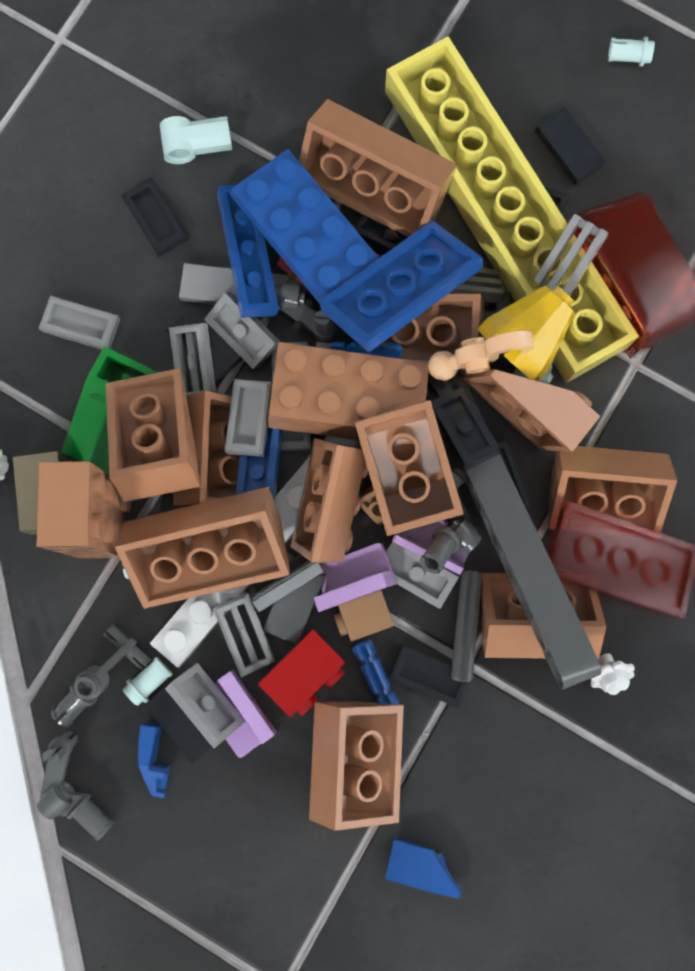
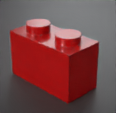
M313 629L258 685L289 717L296 711L303 716L318 701L313 694L323 684L330 689L345 674L340 668L345 663V660Z

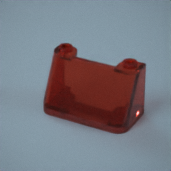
M637 192L577 214L584 221H589L595 227L608 232L607 238L593 258L592 263L639 335L625 350L630 359L695 324V274L657 215L655 203L649 196H644L642 193ZM579 227L577 228L576 232L574 233V235L576 236V238L579 236V234H580L581 231H582V229H580ZM591 234L582 246L585 252L595 239V236Z

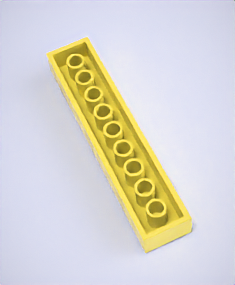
M446 37L386 69L385 93L418 145L457 164L447 193L494 269L499 270V277L507 290L512 293L511 296L516 302L541 288L533 280L568 224L449 37ZM575 235L572 236L568 245L566 246L563 253L561 254L558 261L551 270L550 274L546 278L547 281H551L554 274L556 273L559 266L566 257L567 253L576 241L577 238ZM583 247L558 286L561 289L565 287L586 252ZM592 262L570 295L574 302L569 307L575 312V315L553 360V364L565 383L626 350L639 337Z

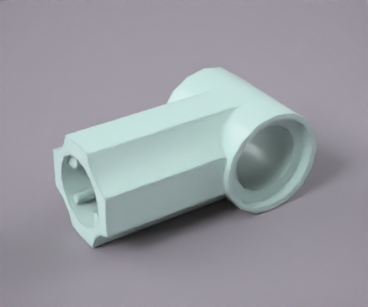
M172 116L160 122L164 160L170 164L188 163L195 158V155L232 150L227 116L190 121L181 116Z

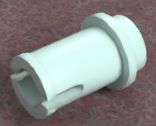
M645 36L643 40L616 39L612 37L608 62H637L640 67H643L644 63H651L655 42L648 41V37Z
M155 657L154 661L133 680H126L127 686L122 689L125 695L137 706L142 702L147 703L149 701L148 696L168 677L173 675L158 657Z

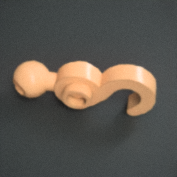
M521 330L499 334L487 340H484L483 337L464 340L461 342L462 348L457 349L454 355L448 351H439L433 354L428 362V370L435 379L443 381L454 377L460 368H466L467 374L487 371L490 369L489 363L496 361L501 353L519 350L523 354L534 350L532 332Z

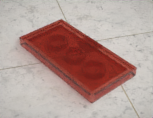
M570 501L562 502L548 555L559 579L677 619L685 618L695 574V545Z

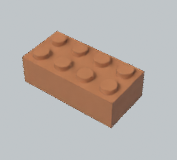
M329 99L308 120L299 158L301 165L328 197L406 237L411 236L430 221H436L457 167L456 163Z
M278 342L268 415V428L359 440L355 422L426 401L429 373L428 363Z
M89 461L39 462L36 547L80 559L119 558L115 544L125 522V512H130L131 501L124 502L112 483L109 474Z

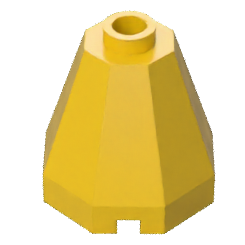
M543 286L488 317L477 330L486 340L507 332L531 331L535 346L534 350L523 354L519 350H511L503 354L529 379L539 382L548 372L575 315V312L569 307L574 300L559 286H556L553 291L547 286Z

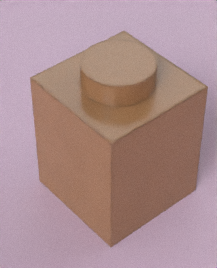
M381 590L338 605L341 613L334 615L341 637L348 634L350 641L394 626Z

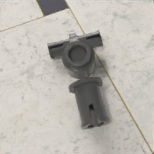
M292 273L289 280L282 285L276 284L275 292L278 307L312 332L315 338H317V342L332 343L331 340L334 335L333 322L322 311L316 312L305 305L307 294L310 291L295 273Z
M455 469L452 475L457 489L461 484L465 483L466 475L462 470ZM461 499L460 503L464 514L450 518L451 522L447 527L436 529L432 534V543L420 558L422 567L430 573H440L451 554L462 549L466 553H470L482 539V536L478 533V528L474 526Z
M115 624L107 629L103 637L109 640L118 651L101 667L96 665L89 666L72 682L69 687L70 692L51 711L54 720L67 711V714L58 722L59 725L63 727L71 726L87 706H92L96 703L97 697L109 685L108 672L125 656L140 671L152 661L136 646L138 641L134 637L129 639Z
M68 731L62 736L55 737L42 755L43 762L47 760L37 808L47 819H54L56 816H66L70 820L73 817L97 842L110 829L114 821L90 800L91 795L89 793L74 792L73 787L64 781L70 754L72 753L73 746L78 741L77 735L70 740L69 738L74 732Z

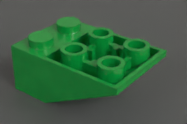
M104 346L86 378L61 452L80 462L89 461L109 474L106 383L158 372Z

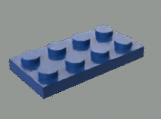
M289 149L231 188L230 196L318 302L379 259Z
M432 220L319 301L321 311L367 352H370L483 268V258Z

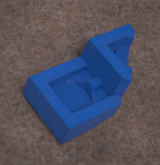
M146 722L140 726L138 765L152 796L165 798L171 764L156 762L162 727L159 723Z
M401 838L394 839L385 879L448 897L460 898L462 895V889L459 884L456 885L445 865L446 860L442 853L437 854L432 848Z

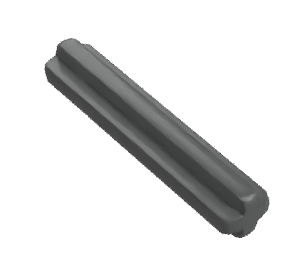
M472 570L463 571L460 580L451 672L452 680L458 682H470L473 679L482 574Z

